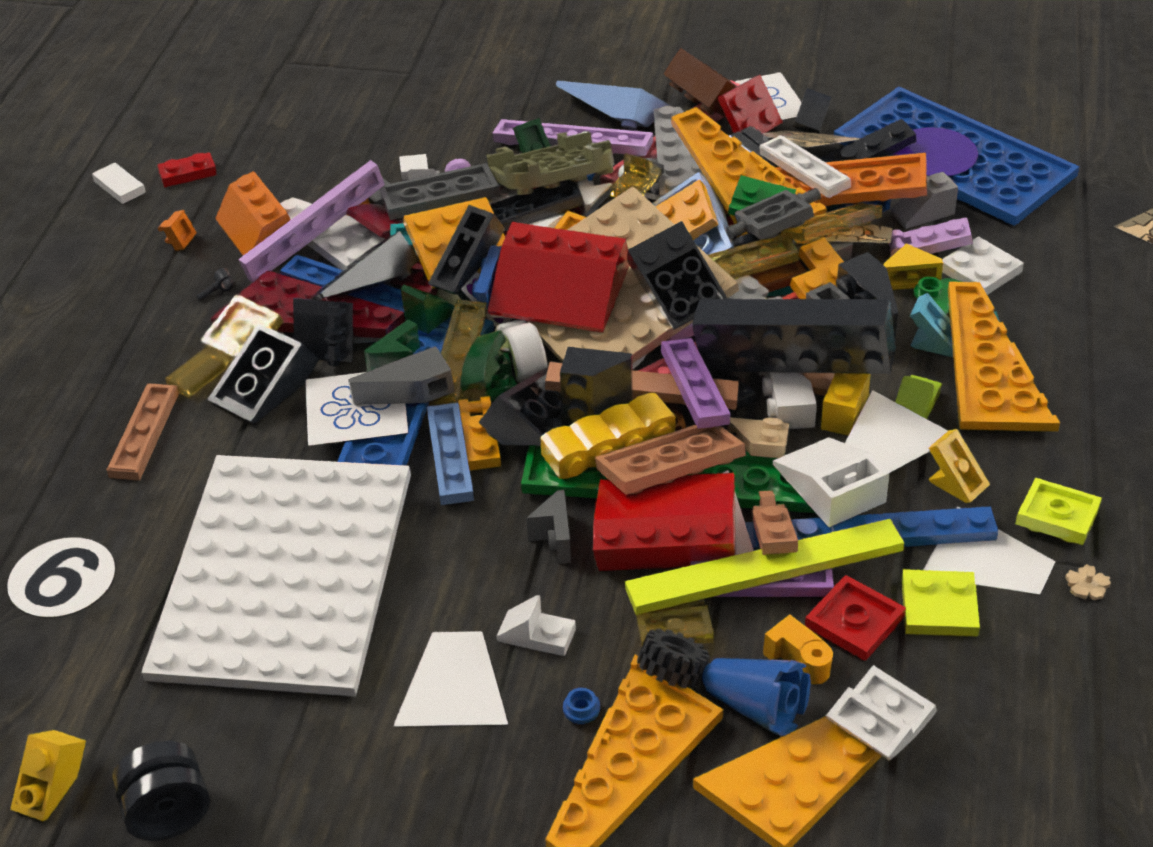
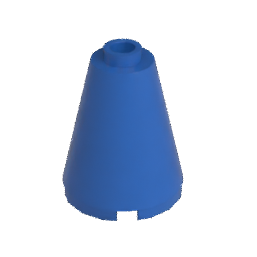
M716 658L705 667L702 675V682L708 694L770 732L780 736H785L796 729L798 725L792 722L797 713L804 715L810 695L811 679L810 674L803 672L802 669L807 666L795 660Z

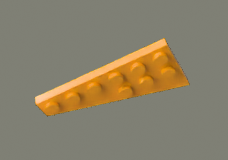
M697 107L671 117L673 128L727 212L740 175L796 189V194L806 192L800 187L795 188L786 181L784 174L754 151L751 153L742 147V142L736 137L731 138L720 130L721 126ZM815 202L810 203L814 217L805 220V223L826 215L827 208L820 202L817 204ZM730 215V217L732 218V220H733L734 223L736 224V223H737L736 216ZM790 227V228H787V229L781 231V233L784 232V231H787V230H789V229H792V228H791V227Z
M949 282L948 300L959 429L1058 432L1060 426L1056 415H1052L1048 409L1046 397L1043 393H1039L1033 382L1034 376L1015 343H1011L1006 335L1007 329L1003 322H999L994 314V306L981 283Z
M635 654L631 662L630 671L618 688L616 700L613 706L608 709L588 750V758L582 770L579 769L574 779V787L567 801L563 802L546 837V847H599L723 719V709L688 687L680 688L678 684L671 686L668 685V681L663 680L660 682L656 680L657 676L655 675L649 676L646 674L647 670H642L639 667L640 664L637 663L638 656Z
M825 716L694 778L693 788L772 847H792L882 755L828 720Z

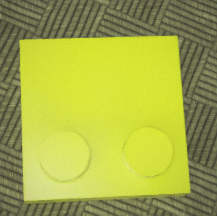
M1035 478L1017 514L1015 524L1026 527L1034 532H1042L1061 538L1066 542L1084 545L1100 508L1102 498Z
M903 570V606L906 607L904 618L905 634L979 635L980 623L974 572Z

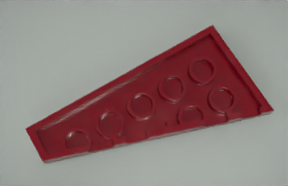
M267 270L211 317L213 328H224L225 324H236L238 329L248 330L250 326H256L257 323H260L277 332L294 333L293 298L309 299L322 287ZM344 295L327 300L353 303V335L355 337L383 338L405 322L404 312L354 296Z

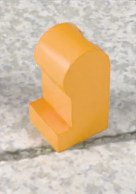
M788 615L765 633L763 655L768 659L777 660L781 657L784 660H795L804 663L807 667L802 669L803 672L810 674V684H821L828 680L833 659L831 647L793 616Z

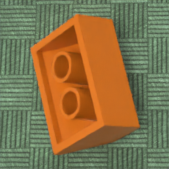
M254 171L241 176L237 181L229 184L215 218L242 256L291 220L286 210Z

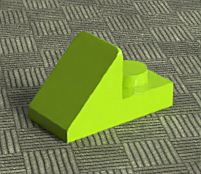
M911 375V377L904 376L895 402L927 419L941 393L942 383Z

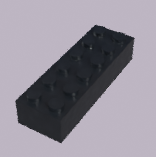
M699 299L692 322L697 349L708 371L891 374L896 350L890 299Z

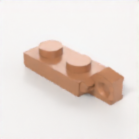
M759 491L760 506H753L752 511L753 525L762 555L798 552V539L787 507L785 508L784 504H776L773 491Z

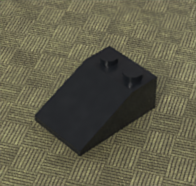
M257 323L207 400L255 424L303 386L319 359L301 342Z

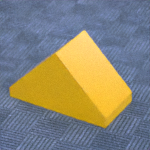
M906 243L883 265L887 268L892 290L915 288L919 280L924 277H935L941 280L944 262L941 258Z

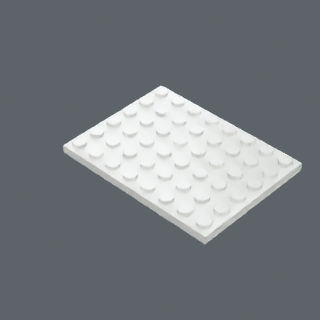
M216 455L141 672L144 680L356 696L411 476L410 467L402 465Z

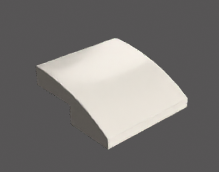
M873 665L854 690L848 687L826 717L890 760L915 738L937 710L935 704Z

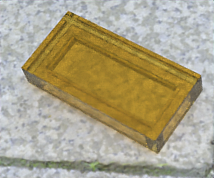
M208 345L165 378L166 384L177 386L178 392L189 398L227 369L232 363L231 356Z

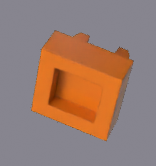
M184 210L175 211L168 220H164L157 228L158 231H164L167 236L164 241L172 244L175 251L185 249L197 233Z

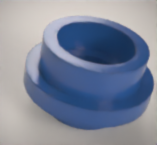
M576 688L569 692L565 698L563 713L573 723H589L596 719L600 713L599 699L587 688Z

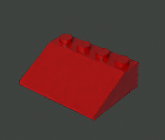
M512 222L501 247L488 313L490 315L604 333L630 266L627 262L628 246L626 238Z
M734 473L685 475L674 479L671 483L657 484L645 488L640 493L627 495L609 479L600 480L593 530V552L598 570L691 566V561H713L736 555Z

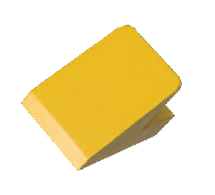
M958 429L947 431L928 448L940 467V470L929 478V481L965 503H970L990 485Z

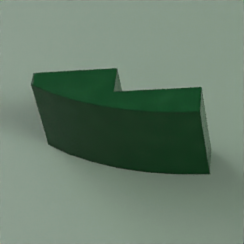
M501 330L478 336L473 342L462 368L460 379L462 391L473 388L481 390L492 383V377L500 368L495 358L499 355L500 348L507 340Z
M499 351L500 353L495 360L500 368L492 377V383L484 388L485 394L490 396L491 402L495 401L502 393L517 385L513 376L512 363L507 352L502 353Z

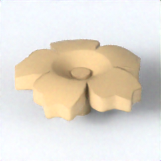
M1088 564L1079 568L1078 573L1069 570V573L1066 574L1068 586L1072 587L1070 592L1082 599H1087L1089 596L1092 600L1103 599L1106 589L1111 584L1110 577L1104 576L1102 573L1095 575V567Z

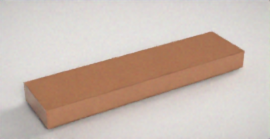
M162 384L146 385L107 468L109 478L141 479L179 395L177 386Z

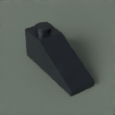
M468 205L428 282L431 286L456 295L478 271L483 258L487 257L490 246H497L505 230V227L494 213Z

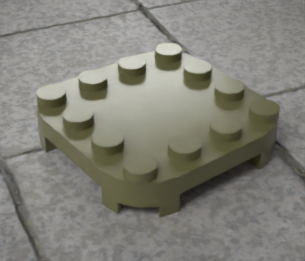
M583 131L582 133L567 136V132L556 134L558 145L514 155L513 150L505 146L496 149V154H487L486 157L488 167L498 183L509 188V190H517L518 195L533 193L535 187L554 188L560 186L561 181L570 179L572 182L587 179L589 174L606 175L614 172L611 142L606 140L592 143L591 132Z

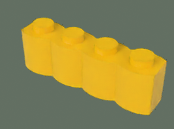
M656 393L644 394L633 399L628 404L612 406L600 415L586 416L577 420L571 426H561L548 431L540 437L541 454L559 479L578 476L587 468L596 467L595 457L675 432V415Z

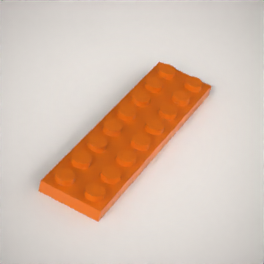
M926 153L826 162L831 167L851 178V187L830 198L821 194V199L814 202L830 206L833 204H857L866 201H887L889 199L927 196ZM775 167L785 175V180L795 188L800 187L806 192L813 189L781 167ZM723 206L724 212H725V215H726V214H728V212H727V210L725 209V207Z

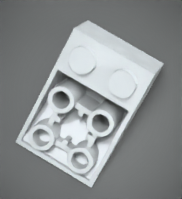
M828 437L773 460L775 468L828 527L886 503L889 472L867 451Z

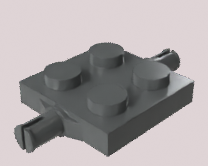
M816 187L803 194H792L788 190H784L735 212L737 223L726 227L727 234L731 239L745 232H751L761 240L774 238L779 232L790 227L801 226L805 223V220L814 217L810 203L820 200L821 194Z

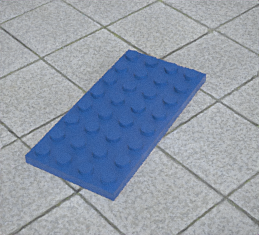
M897 87L834 131L835 136L862 138L902 118L912 130L935 127L963 134L977 147L978 158L976 163L968 170L948 176L958 186L957 200L972 205L1014 226L1077 177L1080 167L901 87ZM854 141L840 142V144L846 146Z

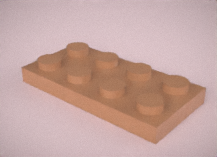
M694 425L597 456L595 461L596 469L627 495L640 493L645 488L657 484L671 483L674 479L688 474L701 473L704 469L718 464H729L733 459L746 456L745 443L723 427L715 426L698 429Z

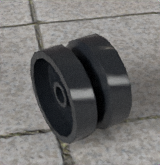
M169 740L152 742L138 747L122 758L114 768L111 778L127 832L137 839L158 841L183 834L202 820L210 806L209 793L203 776H201L194 751L184 743Z

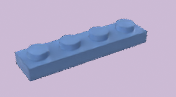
M459 404L427 407L440 503L441 505L474 501Z

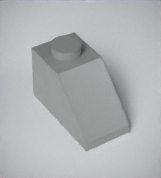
M944 172L927 176V196L901 198L892 208L891 214L905 229L954 215L958 186Z

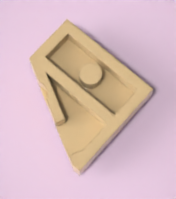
M730 417L727 431L730 433L736 432V438L745 443V450L751 456L781 458L785 456L790 423H784L778 418L752 420Z

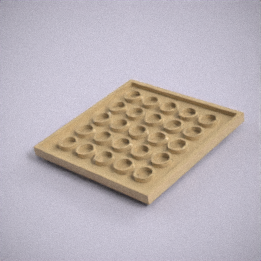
M632 186L568 230L626 238L628 249L674 224ZM698 247L727 298L738 292V283ZM629 266L604 333L527 320L526 323L530 322L537 328L542 342L562 363L567 347L632 353L633 364L661 345L662 341L668 340L690 325L693 320L673 330L645 292Z

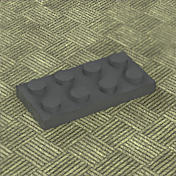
M487 163L387 184L379 189L390 220H404L406 215L484 197L489 201L493 197L500 196L499 185Z

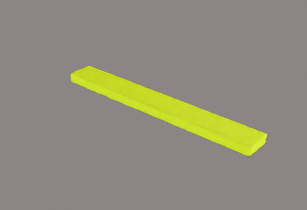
M886 519L798 540V552L762 555V551L759 549L625 581V590L635 614L638 615L901 552L904 548V541L891 519Z

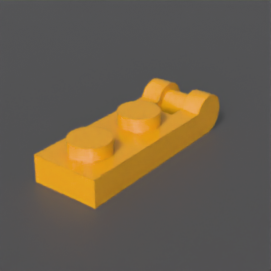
M490 396L480 397V400L468 402V399L458 400L469 471L501 467L498 441L489 436L486 429L479 423L491 406ZM482 413V415L470 416V414Z

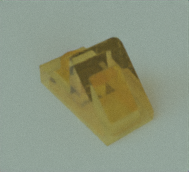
M625 153L624 172L611 186V197L616 198L632 186L644 196L661 175V169L648 159Z

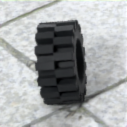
M656 628L655 631L651 629L647 632L637 663L640 664L639 667L642 670H647L646 674L657 676L656 680L660 682L665 680L671 686L678 684L680 688H686L687 686L693 688L700 683L703 671L709 660V652L703 649L704 646L702 644H695V640L691 637L687 639L683 637L684 634L682 633L673 634L672 630L666 629L664 632L661 628Z

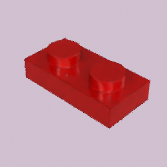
M210 152L197 153L191 157L178 160L171 159L165 163L157 164L164 188L217 175Z

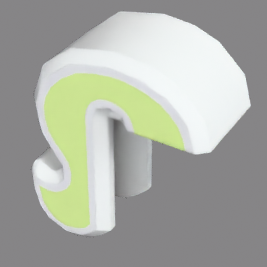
M518 319L497 325L495 331L501 330L507 339L500 350L511 353L518 382H523L547 367L546 354L540 334L532 323H526V320Z

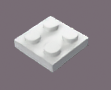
M977 237L973 240V244L962 246L943 258L942 272L962 282H980L988 295L1022 273L1024 263L988 241Z

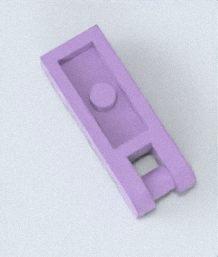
M966 217L932 226H924L907 232L893 230L891 243H888V245L890 246V255L892 257L906 243L932 254L973 244Z

